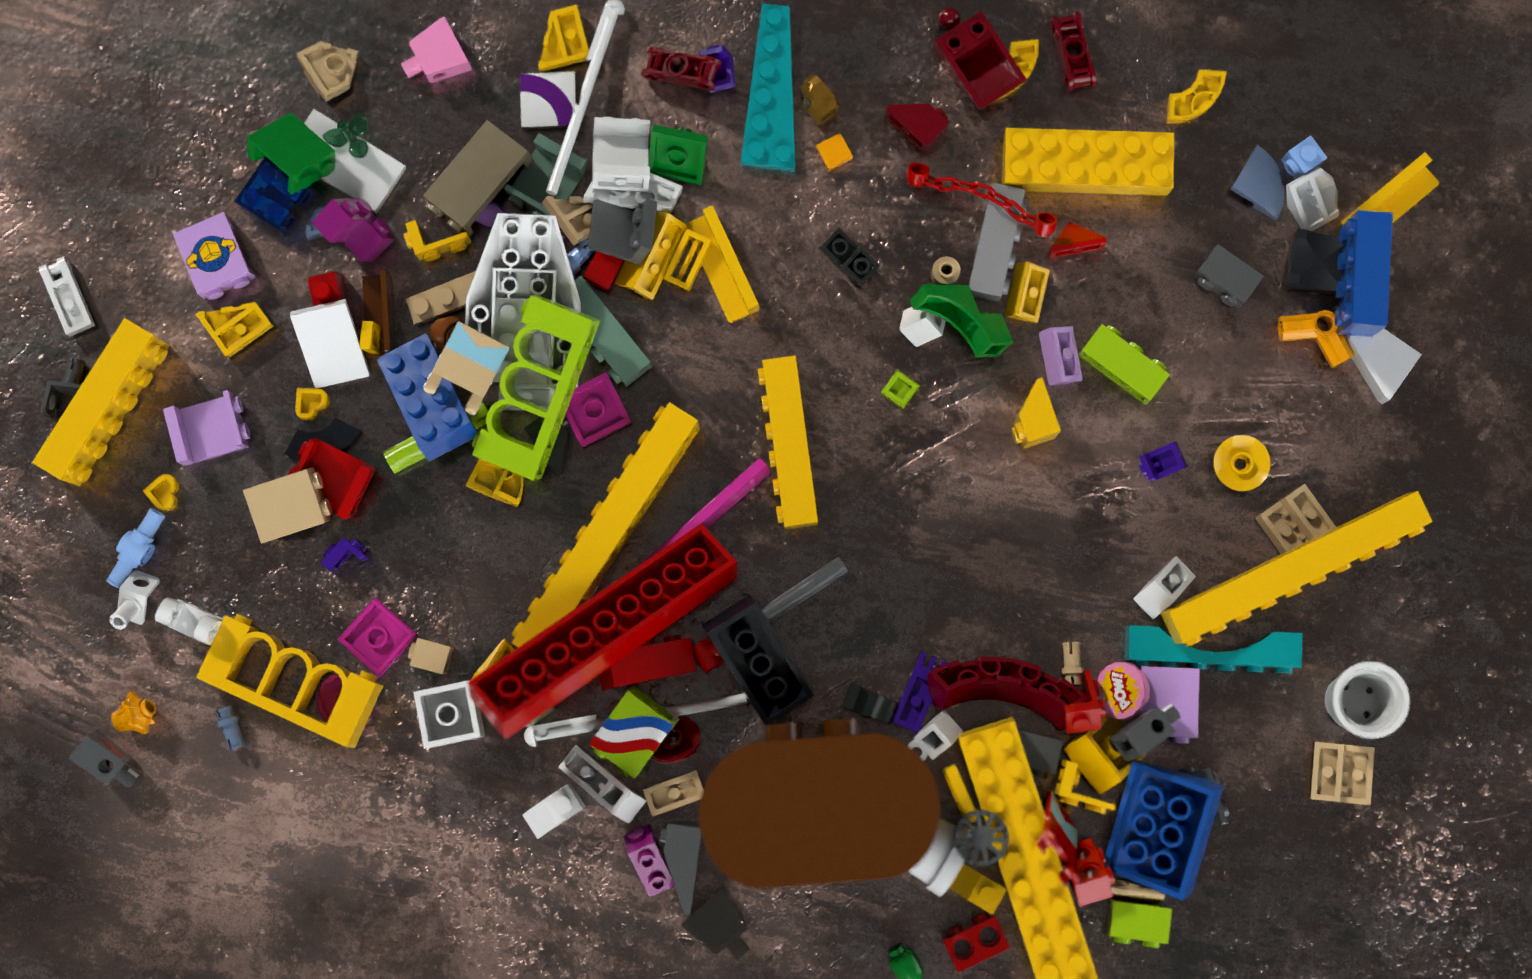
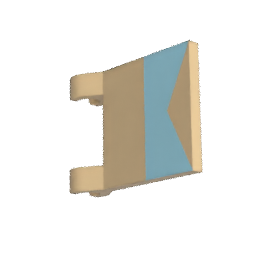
M458 321L424 384V391L433 395L443 377L472 392L465 405V411L470 415H475L510 347Z

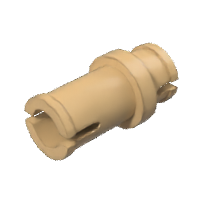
M1069 642L1062 643L1064 668L1061 669L1062 675H1065V679L1073 684L1074 678V685L1082 686L1084 668L1081 667V642H1072V654L1071 644Z

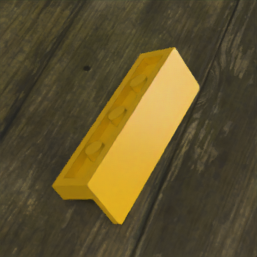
M1424 152L1341 221L1334 230L1339 234L1341 225L1358 210L1393 213L1392 223L1395 222L1439 185V181L1426 167L1432 159Z
M713 205L703 209V216L685 224L687 229L713 241L702 266L728 322L733 323L759 311V304ZM691 237L690 240L692 244L695 239ZM703 242L700 243L696 251L697 255L704 244Z

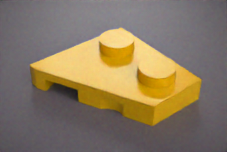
M577 5L550 11L547 23L548 29L543 41V52L538 63L540 73L587 61L586 58L589 53Z
M256 302L242 304L239 307L229 306L223 307L221 310L200 311L196 313L198 319L227 358L232 357L274 326Z

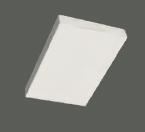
M346 299L290 312V318L315 388L370 376L364 352L359 349L360 340Z

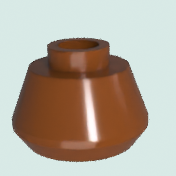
M442 317L432 324L430 338L440 351H443L457 322L464 323L459 317Z

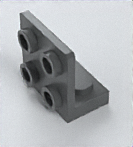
M596 199L592 207L588 249L640 264L652 250L657 201L646 199L640 208L637 207L633 211Z

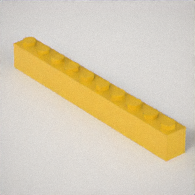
M1419 492L1406 493L1183 601L1160 614L1174 643H1185L1186 647L1200 642L1202 640L1200 635L1210 631L1211 634L1218 633L1226 629V623L1233 619L1236 622L1245 620L1252 616V610L1258 607L1261 610L1267 609L1277 604L1276 598L1284 594L1288 598L1302 591L1301 586L1309 582L1312 586L1326 580L1325 574L1333 570L1337 574L1351 568L1350 562L1358 558L1360 562L1372 558L1376 555L1375 550L1380 547H1384L1386 550L1400 544L1399 538L1407 534L1410 538L1425 531L1423 526L1433 521Z

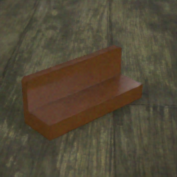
M380 270V275L362 276L365 321H373L382 326L379 354L367 353L369 360L377 359L396 349L392 276L387 270Z

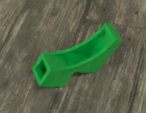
M928 283L921 286L918 292L910 299L913 310L932 313L955 327L969 343L976 357H998L1013 343L1002 314L980 313L969 285H956L955 283L934 285L933 283Z

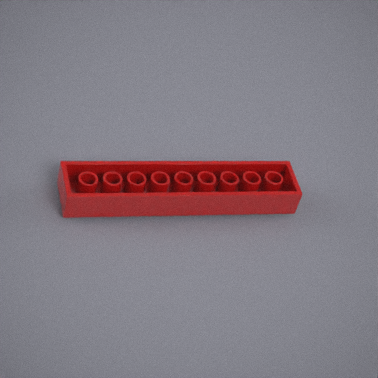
M702 523L468 681L471 699L506 740L736 580L737 561Z

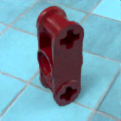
M1074 11L1073 15L1060 18L1056 16L1050 17L1051 31L1056 42L1068 93L1073 92L1075 88L1088 85L1091 88L1096 87V72L1091 62L1080 12ZM1075 48L1080 54L1071 55L1067 49Z
M648 47L647 54L649 56L645 69L641 70L642 77L654 82H667L697 87L707 91L715 90L714 80L716 72L722 65L720 60L707 55H693L668 51L657 47ZM685 65L682 71L677 72L681 66Z

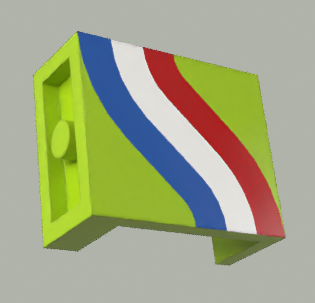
M634 685L627 690L589 745L594 748L593 751L597 756L604 760L609 759L617 765L616 769L626 777L631 776L635 779L642 772L643 767L666 735L680 719Z

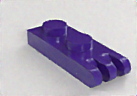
M923 651L919 655L891 721L916 733L919 732L933 699L927 682L928 674L934 670L933 667L937 660V657L932 656L928 666L924 665L923 662L926 659L927 653ZM942 660L939 667L947 664L948 662Z

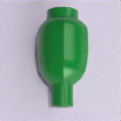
M899 943L888 951L890 956L889 966L898 979H922L924 973L923 966L912 948L904 947L902 943Z

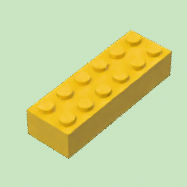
M1006 128L1003 135L1002 185L1025 189V192L1168 196L1174 186V133Z
M124 318L32 463L59 480L79 487L81 483H85L92 474L91 468L96 460L105 454L108 447L106 444L111 436L116 435L121 429L122 419L125 414L135 407L139 392L151 382L153 370L157 364H161L165 360L169 344Z

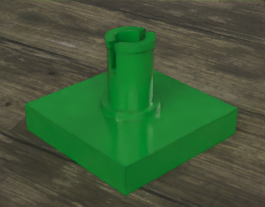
M654 124L651 131L648 162L650 173L660 177L701 185L704 178L708 136L693 133L689 128L684 131V127L673 129Z

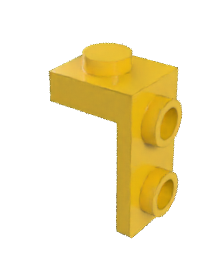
M417 221L405 223L408 231L404 233L406 244L409 249H414L415 255L420 261L436 260L440 257L441 253L447 251L452 253L460 252L467 248L466 245L472 243L469 234L463 232L426 245L421 227Z

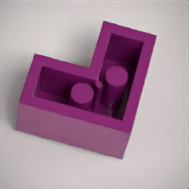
M361 198L332 199L312 221L313 225L329 243L344 242L361 262L375 261L395 239L389 232V226L383 220L378 219L371 212V206Z

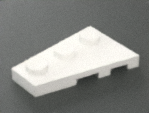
M650 173L648 192L592 189L591 182L584 195L583 202L593 203L598 199L620 207L636 209L637 207L640 208L646 199L657 201L656 211L671 213L682 192V186Z

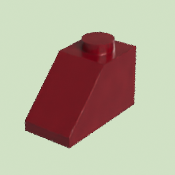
M929 103L892 104L885 111V117L924 153L948 130L949 121L947 120V114L939 107H932Z

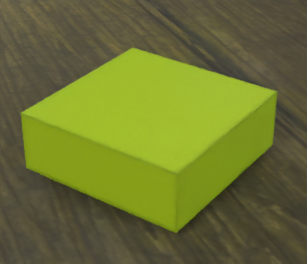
M896 370L881 391V394L904 409L920 385L899 370Z

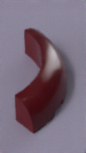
M978 657L974 661L961 663L957 660L942 665L928 674L927 684L930 694L941 711L956 704L972 700L1006 701L1026 707L1040 714L1053 723L1060 731L1065 729L1064 705L1089 701V698L1081 690L1062 677L1057 679L1043 672V668L1038 665L1012 658Z

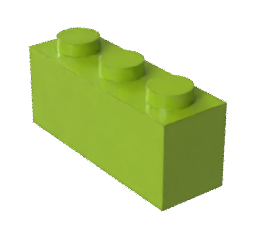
M1101 324L1079 353V356L1144 405H1147L1170 376L1166 371L1167 367L1157 359L1150 360L1143 354L1144 350L1134 342L1127 343L1121 338L1122 334L1113 326L1108 325L1106 327Z

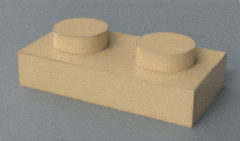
M695 770L643 789L653 817L700 800L704 788L698 771Z

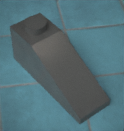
M668 823L667 829L662 828L660 846H665L664 855L684 915L690 916L693 908L702 834L699 826Z

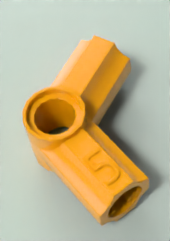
M1323 310L1312 314L1278 317L1277 330L1281 342L1315 339L1331 368L1355 356L1344 336L1338 334V326H1335V314L1333 312ZM1318 319H1322L1327 323V331H1322L1317 327Z

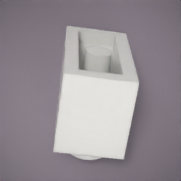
M1175 556L1133 599L1144 612L1154 619L1181 595L1196 576Z
M570 783L525 812L523 817L538 839L585 809L586 806Z

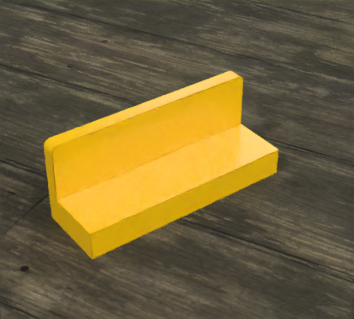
M656 211L652 250L640 264L625 260L615 280V284L632 289L646 299L653 300L687 229V225L669 213Z

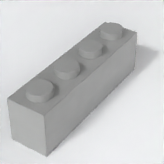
M992 183L991 187L996 192L1008 199L1014 200L1026 211L1028 199H1024L1025 189ZM995 196V199L1005 203V201ZM990 200L987 201L969 287L973 297L999 303L1001 296H1007L1010 279H1006L1007 269H1013L1016 252H1012L1014 242H1019L1022 226L1018 225V221L1008 214L1004 208ZM1014 205L1009 208L1017 216L1022 214Z

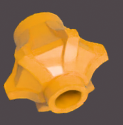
M131 691L127 694L126 700L121 702L118 710L112 713V724L119 732L137 731L141 734H146L149 732V725L155 723V718L153 717L156 713L155 704L152 700L142 699L135 691Z

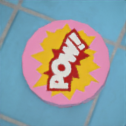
M1115 662L1106 666L1099 674L1097 681L1100 696L1098 700L1103 699L1106 715L1114 719H1131L1143 711L1141 709L1144 704H1147L1149 699L1150 685L1142 670H1139L1132 663Z

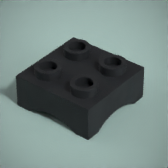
M1298 228L1292 237L1284 287L1336 296L1337 282L1341 281V270L1337 269V260L1339 254L1342 253L1343 244L1339 242V236L1324 235Z

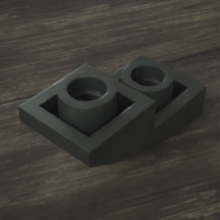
M839 227L818 247L859 286L880 267L861 246L858 247Z

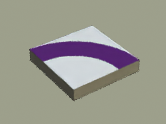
M575 72L520 74L522 130L568 128L573 114V105L577 104Z

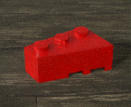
M680 634L663 637V643L654 644L653 639L648 640L599 674L601 690L606 691L616 687L631 686L637 683L655 681L697 671L690 637L681 639Z

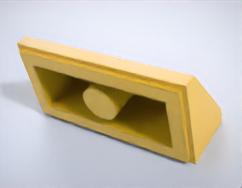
M1031 262L1016 264L1005 316L1038 323L1049 277V269Z

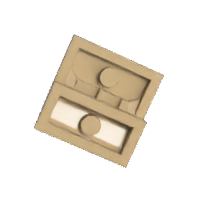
M1303 484L1255 518L1280 554L1336 528L1306 484Z
M1315 742L1311 799L1371 805L1375 748Z

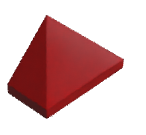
M1069 222L1051 246L1048 257L1054 258L1103 249L1107 244V239L1103 235Z

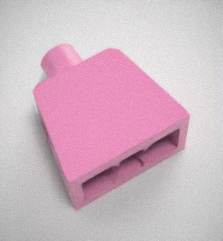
M445 16L409 42L415 56L401 63L408 78L424 71L430 83L472 70Z

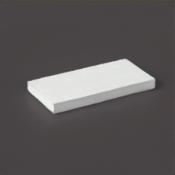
M313 109L304 124L336 151L335 170L330 175L321 179L351 198L365 200L371 206L372 211L378 213L407 167Z

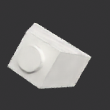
M1382 329L1373 337L1347 335L1345 338L1355 355L1352 357L1353 362L1377 401L1381 404L1386 403L1392 398L1422 355L1386 329Z

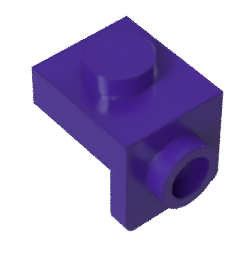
M714 45L708 47L707 50L699 51V55L711 56L722 62L721 68L717 69L714 80L715 90L709 91L710 93L736 87L734 59L724 46Z
M1177 441L1139 456L1141 460L1139 463L1140 470L1145 478H1149L1150 482L1188 467Z
M343 537L337 545L334 543L328 547L323 554L325 559L321 564L329 571L336 572L352 553L360 560L366 562L369 559V556L364 553L367 548L355 538L350 541Z

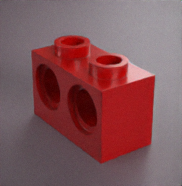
M1091 838L1077 842L1076 870L1081 876V881L1076 883L1073 878L1068 880L1079 907L1113 897L1110 885L1115 883L1110 866L1104 867L1106 860L1101 848L1096 849Z
M983 912L971 918L972 924L963 928L959 924L945 931L947 936L941 939L958 973L1010 949V945L994 914L988 916L987 912ZM987 926L993 927L995 930L994 938L989 942L982 941L980 939L981 930ZM959 939H965L969 942V949L964 954L954 952V944Z

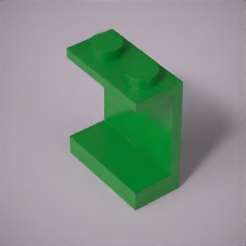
M291 112L247 136V156L254 162L266 156L287 174L288 192L291 195L301 189H306L313 182L330 175L335 170L336 151Z

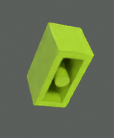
M1110 899L1106 934L1113 937V942L1131 944V939L1142 940V946L1159 948L1160 943L1168 944L1172 909L1167 906Z

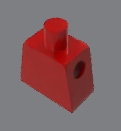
M333 271L307 278L313 306L346 299L350 310L342 273Z

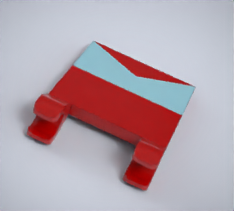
M1051 790L1046 794L1044 832L1038 839L1037 846L1042 854H1046V849L1049 846H1052L1065 863L1058 877L1064 887H1066L1070 878H1073L1076 883L1081 881V876L1076 870L1078 830Z

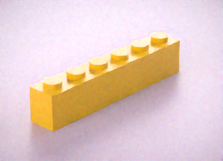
M796 356L762 360L763 368H758L760 385L766 386L767 395L761 396L763 413L769 412L770 423H765L767 440L773 439L774 450L769 451L771 468L776 467L778 478L772 479L774 496L780 495L781 506H776L778 523H784V529L818 525Z

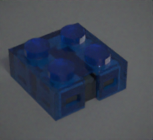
M265 156L234 202L281 234L286 235L297 219L295 213L300 207L304 209L316 190L310 185L306 189H301L291 195L288 192V175Z

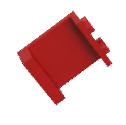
M318 438L310 439L309 442L305 441L298 452V456L301 457L297 467L293 466L288 475L314 467L315 472H319L323 481V488H321L323 497L329 500L332 509L338 511L336 515L345 520L353 518L376 467Z

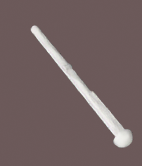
M608 0L604 5L586 60L590 61L581 88L579 105H573V114L546 189V193L549 195H557L617 17L625 12L624 4L620 0Z
M743 693L664 708L677 717L746 705L747 698ZM597 714L529 726L525 730L524 739L528 745L537 747V741L598 731L608 717L596 719Z

